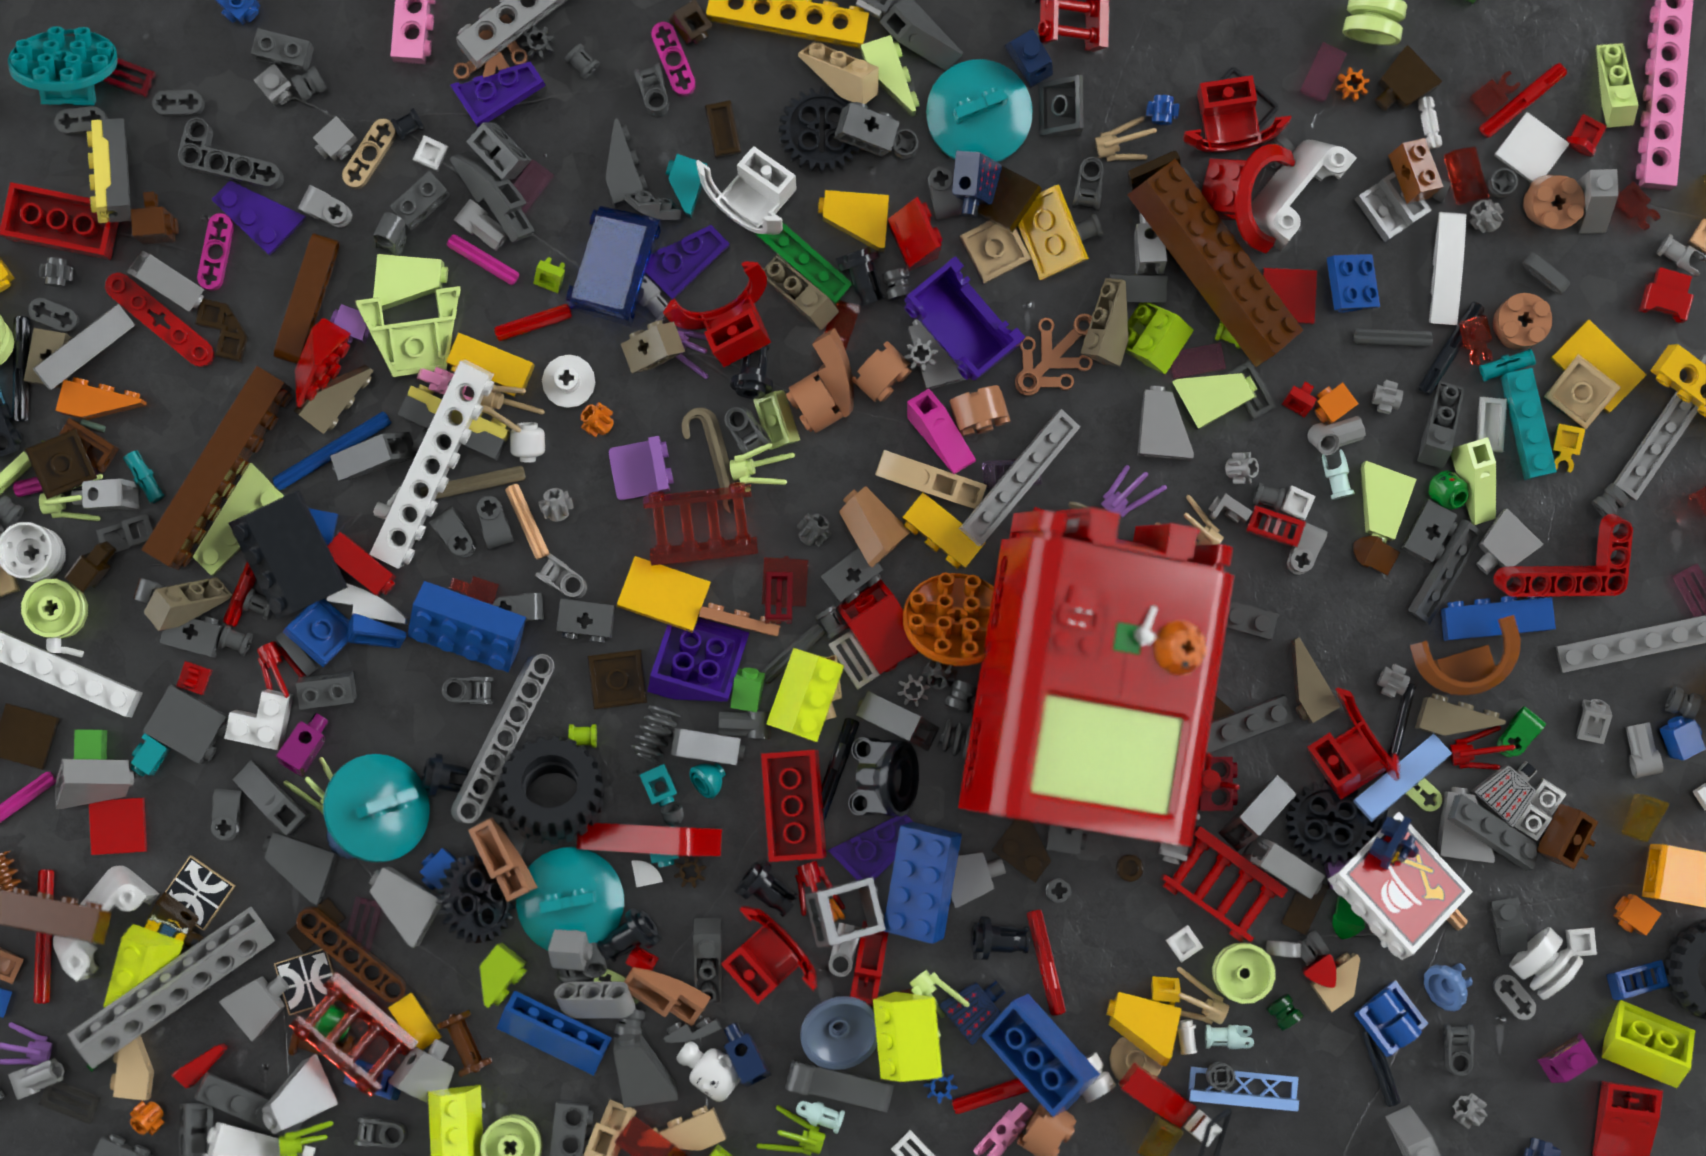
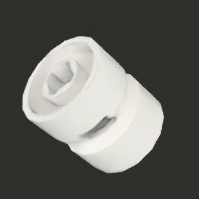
M1097 1052L1086 1056L1087 1060L1101 1074L1082 1094L1086 1103L1094 1101L1116 1086L1109 1072L1102 1071L1104 1064Z

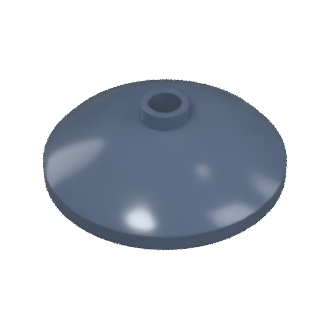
M836 997L817 1005L806 1016L800 1032L801 1044L807 1057L818 1066L833 1070L847 1069L866 1060L877 1047L874 1009L866 1002L854 997Z

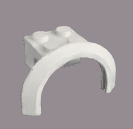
M753 146L737 164L738 175L721 193L713 182L711 169L699 160L696 161L699 178L705 192L729 218L747 230L758 234L777 235L782 231V218L777 216L776 213L797 190L795 174Z

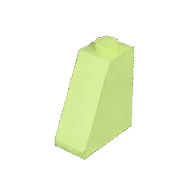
M377 254L373 298L380 297L383 311L435 293V289H441L443 283H447L448 267H444V262L441 259Z
M1243 373L1183 378L1172 381L1199 429L1256 398L1254 391L1258 390L1251 376L1245 377Z
M1365 461L1360 467L1365 531L1372 534V536L1382 538V542L1386 544L1387 540L1393 541L1396 538L1417 479Z

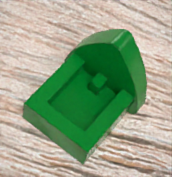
M1338 895L1336 911L1333 915V928L1340 939L1351 938L1365 928L1366 922L1363 921L1364 919L1353 912L1351 905L1343 896Z

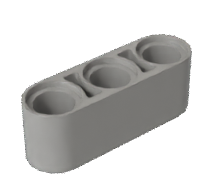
M620 981L565 982L560 984L554 992L562 1014L570 1018H625L630 1016L635 1010V1003L627 984Z

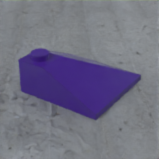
M699 617L693 633L667 624L650 675L647 692L676 700L728 702L749 632Z

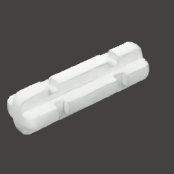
M1423 97L1418 100L1419 110L1422 111L1420 115L1424 135H1427L1426 141L1429 149H1436L1442 146L1441 135H1438L1440 130L1436 111L1433 110L1435 107L1432 97Z

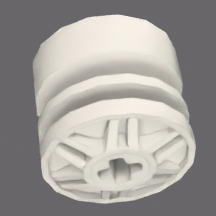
M19 522L8 527L1 534L0 566L8 574L30 582H39L44 579H52L61 571L65 562L66 549L62 539L54 531L31 522ZM36 549L39 550V554L32 558V554L36 553Z
M1550 927L1543 929L1529 940L1528 951L1518 952L1509 965L1521 979H1526L1533 974L1535 975L1529 987L1532 990L1540 988L1537 995L1543 1000L1563 989L1573 979L1583 964V959L1579 955L1571 957L1574 950L1570 947L1563 949L1559 953L1557 952L1563 939Z

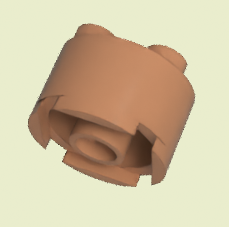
M1544 175L1535 179L1530 184L1531 186L1527 193H1525L1523 199L1525 213L1532 222L1541 227L1565 229L1575 224L1584 214V192L1573 178L1561 175ZM1556 198L1557 203H1555V206H1552L1551 202L1555 201Z
M1520 293L1510 297L1499 306L1493 317V330L1504 346L1513 350H1525L1535 346L1546 338L1552 326V313L1549 304L1539 296L1531 293ZM1520 317H1524V321L1527 322V325L1522 327V322L1518 321Z
M888 341L883 344L887 349L875 351L859 368L857 372L861 376L859 378L853 376L851 379L874 402L877 400L884 402L894 392L891 387L897 381L903 382L912 373V370L909 368L911 362L906 360Z
M817 371L790 386V392L786 393L792 406L796 409L800 408L803 413L799 418L807 431L811 432L814 430L815 433L844 417L840 411L836 413V410L839 408L821 380L817 381V378L820 377Z
M999 385L977 389L978 392L971 394L967 392L949 401L956 427L962 437L974 434V430H977L978 434L987 433L994 430V424L1002 426L1011 422Z
M1040 1103L1026 1123L1027 1133L1019 1135L1017 1144L1035 1156H1057L1060 1151L1058 1147L1062 1140L1067 1142L1075 1130L1073 1127L1077 1120L1067 1111L1053 1117Z

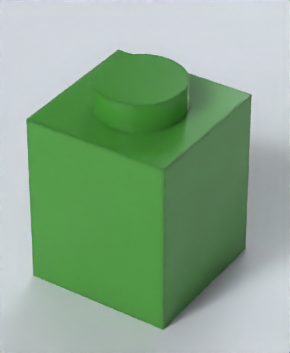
M750 667L739 669L734 678L730 708L757 712L762 702L765 673Z
M75 730L74 759L107 760V730Z

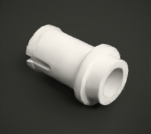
M1192 1019L1180 1020L1178 1023L1177 1031L1181 1055L1198 1052L1194 1034L1196 1024H1193Z

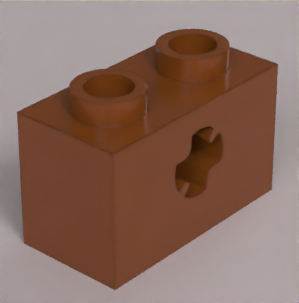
M1425 138L1402 143L1389 154L1406 204L1429 199L1443 188Z

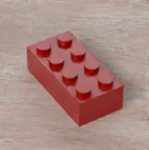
M10 182L0 226V235L7 240L111 260L119 222L108 221L107 223H99L97 212L92 213L91 201L88 197Z
M819 750L761 754L769 862L826 858Z

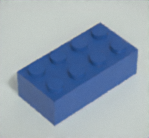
M424 581L412 606L407 637L509 673L520 648L526 617Z
M916 822L900 826L884 920L885 932L931 944L944 939L962 837L961 833Z
M1029 994L1013 1000L981 1035L1053 1117L1068 1110L1101 1075Z

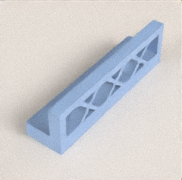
M1190 1066L1187 1094L1189 1101L1298 1112V1077L1234 1071L1235 1079L1239 1082L1240 1086L1232 1092L1211 1090L1213 1088L1211 1085L1206 1089H1195L1196 1073L1206 1074L1207 1068ZM1239 1077H1244V1078H1248V1079H1247L1246 1081L1242 1082V1081L1239 1079ZM1253 1079H1261L1267 1086L1259 1095L1252 1094L1246 1087ZM1266 1080L1275 1081L1271 1085H1269ZM1281 1081L1291 1082L1290 1098L1279 1097L1272 1088ZM1242 1088H1244V1090H1245L1248 1094H1246V1093H1237V1092H1239ZM1271 1091L1274 1096H1267L1265 1094Z

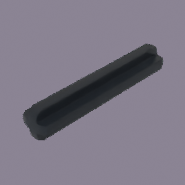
M1367 1030L1362 1032L1386 1105L1389 1107L1396 1106L1401 1103V1099L1387 1058Z

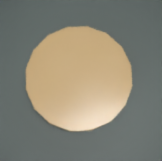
M1124 1036L1119 1038L1111 1048L1109 1055L1110 1069L1119 1081L1134 1062L1157 1077L1162 1070L1160 1064Z

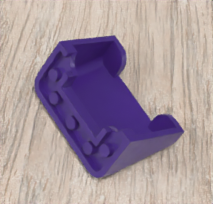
M954 256L906 296L904 308L913 319L917 318L958 365L957 370L966 380L970 378L975 381L1017 349L1026 337L1017 327L1013 331L1007 329L1009 323L1006 320L1002 322L969 284L971 279L968 276L963 279V274L960 270L964 265Z

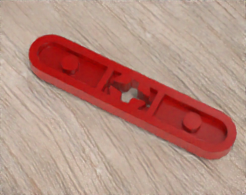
M117 272L107 278L105 289L108 295L190 363L203 368L213 362L215 351L211 344L130 277ZM153 311L159 316L165 314L164 320L171 328L167 329L161 324L155 326L156 320L149 312Z

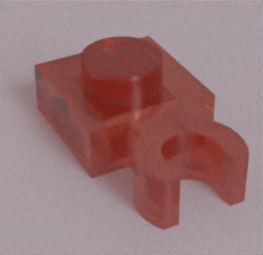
M1510 71L1501 76L1498 85L1492 79L1470 97L1486 117L1490 116L1509 100L1505 93H1512L1519 88V82L1513 86H1509L1506 83V78L1512 74Z
M1634 181L1618 194L1616 206L1629 220L1636 215L1638 217V224L1643 230L1650 228V225L1646 222V216H1651L1655 221L1661 218L1656 210L1648 209L1646 205L1652 200Z
M1479 315L1460 322L1459 327L1464 348L1472 349L1470 352V362L1473 365H1481L1479 359L1481 354H1483L1484 360L1491 361L1493 354L1486 346V343L1492 341L1487 316Z

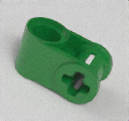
M1523 706L1497 741V746L1510 745L1507 742L1508 740L1514 739L1513 745H1515L1516 749L1499 753L1505 757L1521 755L1540 734L1546 722Z

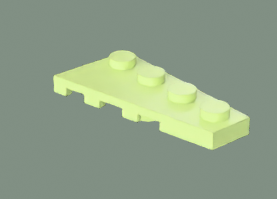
M250 463L193 555V558L211 576H214L241 549L228 523L250 511L284 497L253 463Z

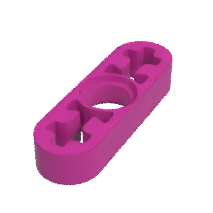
M659 22L653 27L651 35L668 80L676 95L681 97L689 96L695 90V79L674 27L668 22ZM660 29H664L665 32H671L668 35L670 47H665L662 38L657 39V36L660 35ZM675 52L681 56V62L677 66H670L666 63V57L669 53ZM685 67L686 70L681 72L685 81H691L687 84L688 89L683 90L682 87H676L679 84V78L677 73L671 76V72H678Z
M222 213L213 215L208 221L197 274L198 283L208 291H215L223 284L234 232L233 221ZM221 220L228 226L227 229H222L220 235L222 239H226L225 243L217 239L211 240L212 236L218 237V229L214 226L215 223L220 224ZM214 245H219L223 249L222 256L219 259H211L208 254L209 249ZM206 262L220 265L219 269L214 267L213 275L217 277V280L212 281L210 285L204 279V276H208L211 271V267L209 265L206 266Z

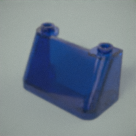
M600 206L598 210L594 209L589 222L590 225H593L575 285L569 286L566 301L570 302L569 307L572 310L632 327L635 318V305L638 303V296L652 250L656 245L654 239H659L663 226L661 220L654 217Z

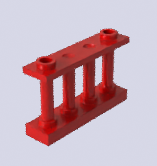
M1041 0L1040 23L1038 26L1041 43L1045 45L1058 40V36L1084 39L1085 51L1095 52L1107 48L1109 0H1086V2ZM1059 9L1085 13L1086 29L1058 25Z
M1197 826L1193 835L1196 838L1194 841L1195 846L1188 854L1187 860L1183 861L1172 878L1166 874L1161 876L1160 879L1165 881L1163 887L1174 895L1180 892L1231 929L1229 934L1242 943L1244 939L1252 942L1254 938L1246 933L1269 899H1273L1275 896L1283 898L1288 889L1207 830ZM1211 848L1218 853L1216 857L1217 862L1195 893L1192 894L1180 884L1202 853ZM1233 864L1240 869L1238 873L1240 876L1215 910L1202 900L1226 866L1230 867ZM1255 880L1262 885L1260 888L1262 892L1237 926L1224 916L1247 883H1252Z

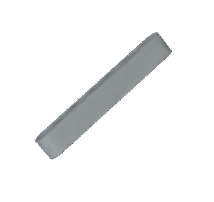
M532 655L525 661L452 805L451 814L457 822L473 823L480 817L499 776L503 772L502 767L505 761L509 760L510 754L513 752L553 673L554 662L548 655ZM537 659L541 660L544 664V670L541 674L537 673L534 669V663ZM525 683H528L532 688V694L528 698L522 693V687ZM513 707H516L520 712V717L516 722L510 718V710ZM501 731H504L508 736V741L504 746L499 744L497 738ZM489 755H492L496 760L495 767L491 770L485 765V760ZM477 779H480L484 786L483 791L479 794L473 790V784ZM465 803L471 807V814L468 818H464L461 815V807Z

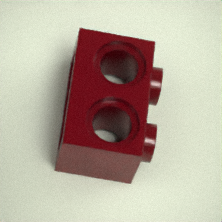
M1212 757L1210 769L1214 763H1221L1225 769L1221 781L1233 783V778H1237L1238 775L1237 762H1233V757ZM1218 787L1217 789L1224 793L1225 800L1222 804L1216 805L1211 800L1213 791L1204 790L1199 797V811H1233V805L1238 804V791Z

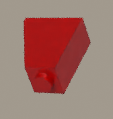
M339 532L328 545L336 564L376 596L380 597L382 593L387 595L396 583L393 580L397 576L373 556L369 555L367 551L347 535Z

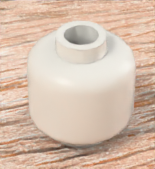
M517 423L516 425L521 428V432L518 433L513 429L510 431L511 454L520 457V462H535L536 457L543 455L545 452L544 430L538 427L537 423Z

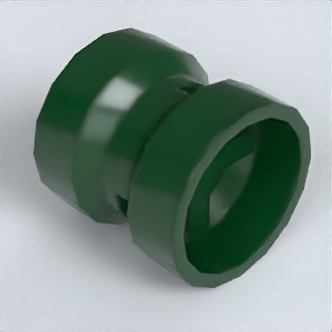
M1288 993L1272 1002L1266 1008L1270 1015L1276 1017L1277 1025L1281 1031L1293 1026L1304 1017L1302 1012L1293 1006V999Z

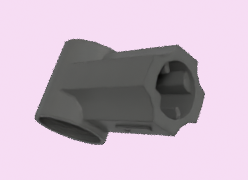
M719 712L718 735L747 736V738L771 739V726L766 724L770 712Z

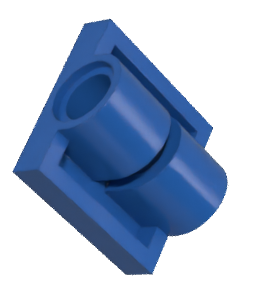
M1372 254L1334 255L1327 257L1334 310H1338L1339 313L1380 307Z
M1396 980L1390 982L1354 1013L1386 1057L1392 1056L1400 1048L1415 1040L1422 1033L1421 1030L1428 1025L1427 1021Z

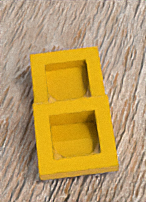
M412 992L388 1007L415 1047L424 1050L433 1044L435 1039L439 1040L443 1037Z

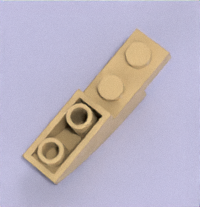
M883 450L875 473L876 476L976 509L981 503L987 487L983 483Z
M609 1100L601 1122H596L584 1156H618L636 1110L631 1107L624 1108L623 1104Z

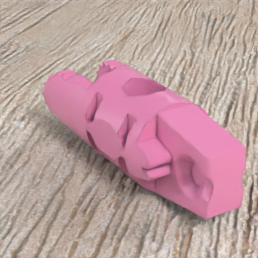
M438 367L435 368L434 372L422 368L419 370L417 379L429 383V390L445 395L448 383L452 380L454 374ZM465 386V387L463 388L462 394H463V396H464L465 399H467V400H472L473 397H468V396L464 395L465 390H466V387H467V386Z
M1022 1102L1013 1111L1009 1110L974 1148L973 1152L980 1156L995 1142V1147L987 1156H1001L1027 1126L1025 1123L1033 1114L1032 1110Z

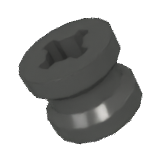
M7 495L0 499V520L6 528L16 524L25 509L21 505L13 504L12 499Z

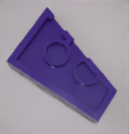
M531 62L502 69L498 74L483 77L481 75L474 77L473 81L460 84L457 82L450 84L478 128L483 122H490L546 86Z
M229 181L211 199L269 256L307 219L306 216L232 181Z
M709 225L668 247H663L645 258L636 260L635 263L673 300L722 254L730 244L712 225Z
M907 815L902 817L895 816L828 851L857 880L873 877V880H875L895 860L900 826L913 821Z

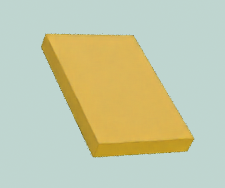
M1054 185L1040 192L1018 224L1038 277L1040 280H1044L1089 258L1060 186Z
M1589 319L1551 357L1565 371L1579 354L1618 384L1621 388L1603 409L1607 413H1610L1646 376Z
M635 556L618 599L617 607L693 633L711 582Z

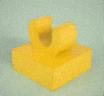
M1152 976V1000L1156 1002L1167 1001L1171 1006H1175V1002H1180L1179 978Z

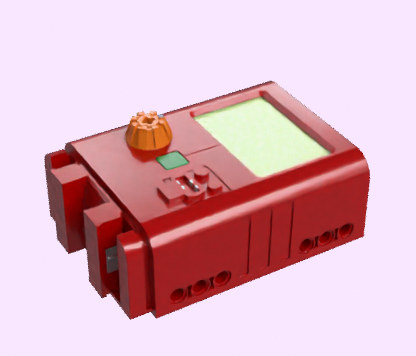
M1091 507L1059 510L1057 512L1032 511L1013 513L1010 537L1001 541L983 654L986 653V656L981 663L958 808L1192 847L1234 582V575L1224 572V569L1231 566L1233 547L1223 544L1195 545L1200 529L1173 523L1135 526L1133 542L1116 539L1120 513ZM1151 606H1155L1158 610L1150 630L1156 637L1150 645L1145 644L1142 646L1135 639L1134 633L1146 621Z

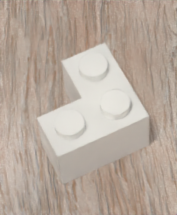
M270 689L262 691L257 714L241 710L230 712L224 739L274 750L282 748L294 695L289 694V697L285 698L283 693Z

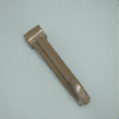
M694 408L684 416L682 421L684 439H690V421L699 419L704 428L719 482L723 506L726 512L730 514L729 503L730 501H736L741 511L743 502L731 475L730 462L719 422L715 414L710 410Z

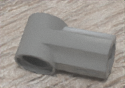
M471 199L454 218V222L471 235L475 234L495 251L501 247L508 237L503 227L489 217L488 213Z
M1359 416L1330 425L1317 423L1308 432L1309 442L1324 455H1331L1339 447L1363 440L1364 436H1366L1365 427Z
M1650 722L1625 727L1631 750L1629 757L1630 767L1634 778L1663 773L1662 758L1659 751L1655 748Z
M839 922L837 935L861 928ZM859 938L833 945L828 965L833 975L843 977L851 972ZM844 957L848 961L847 970L842 973L836 972L832 966L834 959Z
M52 1059L34 1067L23 1068L8 1074L16 1098L19 1100L39 1092L41 1088L62 1081L64 1069L61 1063L56 1059Z

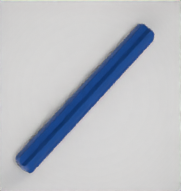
M385 412L377 414L272 478L274 486L279 491L283 490L331 461V455L357 445L391 424L389 416Z

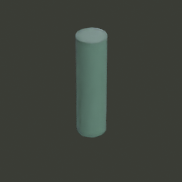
M84 419L80 423L84 427L104 432L106 429L104 425Z

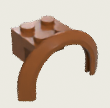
M1514 615L1498 619L1504 642L1502 658L1498 665L1494 664L1489 645L1433 661L1428 643L1424 641L1410 645L1419 673L1433 687L1451 695H1473L1495 687L1510 674L1519 657L1520 635Z

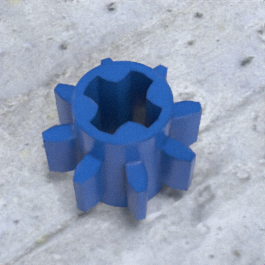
M1155 95L1154 102L1148 101L1146 116L1152 117L1153 124L1171 125L1172 119H1177L1179 116V104L1174 103L1173 96Z
M943 1069V1077L931 1079L930 1083L926 1082L923 1084L925 1087L931 1088L927 1097L937 1096L938 1103H941L942 1097L945 1096L951 1100L950 1090L957 1089V1085L950 1084L954 1075L944 1076ZM936 1080L940 1082L947 1081L945 1084L946 1091H934L936 1088L934 1082Z

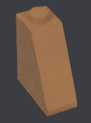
M867 486L859 492L855 489L852 490L843 499L846 504L839 513L867 563L872 568L911 532Z

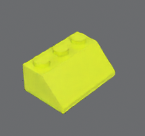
M793 648L766 724L818 742L844 665Z
M132 924L121 939L103 1007L106 1008L179 957L184 942Z
M892 992L873 999L881 1079L905 1082L943 1077L935 997Z
M1619 1000L1604 1037L1601 1058L1678 1088L1691 1069L1695 1030Z
M481 1085L428 1091L431 1156H482L480 1148L483 1137Z

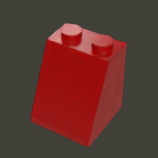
M880 579L870 588L867 587L859 592L860 595L849 604L845 601L836 608L879 674L893 670L898 662L906 657H912L919 652L912 645L904 630V610L894 594Z

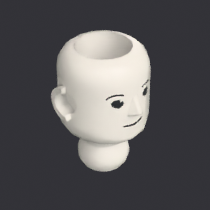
M688 1041L676 1057L679 1064L693 1069L689 1076L690 1082L715 1101H724L740 1081L729 1056L718 1049H709L704 1054L699 1050L695 1042Z

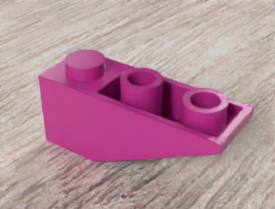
M930 389L907 401L908 420L953 474L976 462L974 455L946 408Z

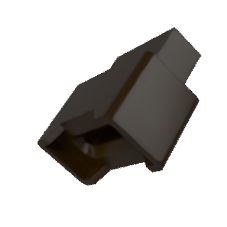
M107 541L97 544L90 553L81 555L64 578L82 592L90 586L95 588L111 568L107 562L117 549Z

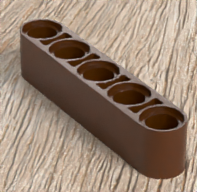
M315 233L311 235L274 348L273 356L275 358L294 364L298 363L309 334L315 326L339 251L340 241Z
M309 906L301 910L297 916L296 924L303 934L385 1001L395 1003L402 999L406 991V983L401 976L318 908ZM307 913L313 914L317 920L316 925L312 927L306 926L302 920L303 915ZM326 931H333L337 934L338 941L329 944L324 940L323 934ZM348 948H354L357 950L359 958L355 961H349L346 959L344 951ZM369 965H374L379 969L380 975L376 978H370L366 975L365 968ZM391 982L397 983L400 986L401 992L397 995H391L387 992L386 985Z

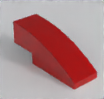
M863 921L862 928L868 927L867 922ZM885 931L860 937L850 997L866 1002L873 1009V999L878 998L889 933Z
M1136 1062L1132 1064L1118 1083L1122 1090L1179 1128L1183 1126L1197 1107Z

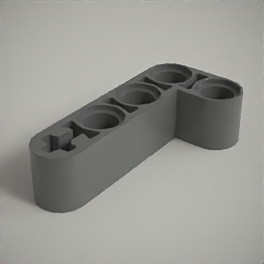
M192 118L186 123L178 150V159L186 169L266 190H276L282 186L284 176L275 164L210 148L213 139L212 128L201 118ZM203 126L205 128L204 134L198 138L193 137L194 129ZM198 152L197 160L194 163H187L186 158L188 154ZM217 158H223V167L214 170L212 168L213 161ZM241 165H250V171L247 175H238V169ZM258 170L266 175H270L272 171L275 178H270L267 181L264 176L258 174Z
M797 1060L791 1061L785 1085L786 1090L795 1093L818 1095L888 1112L894 1088L893 1084L827 1069Z

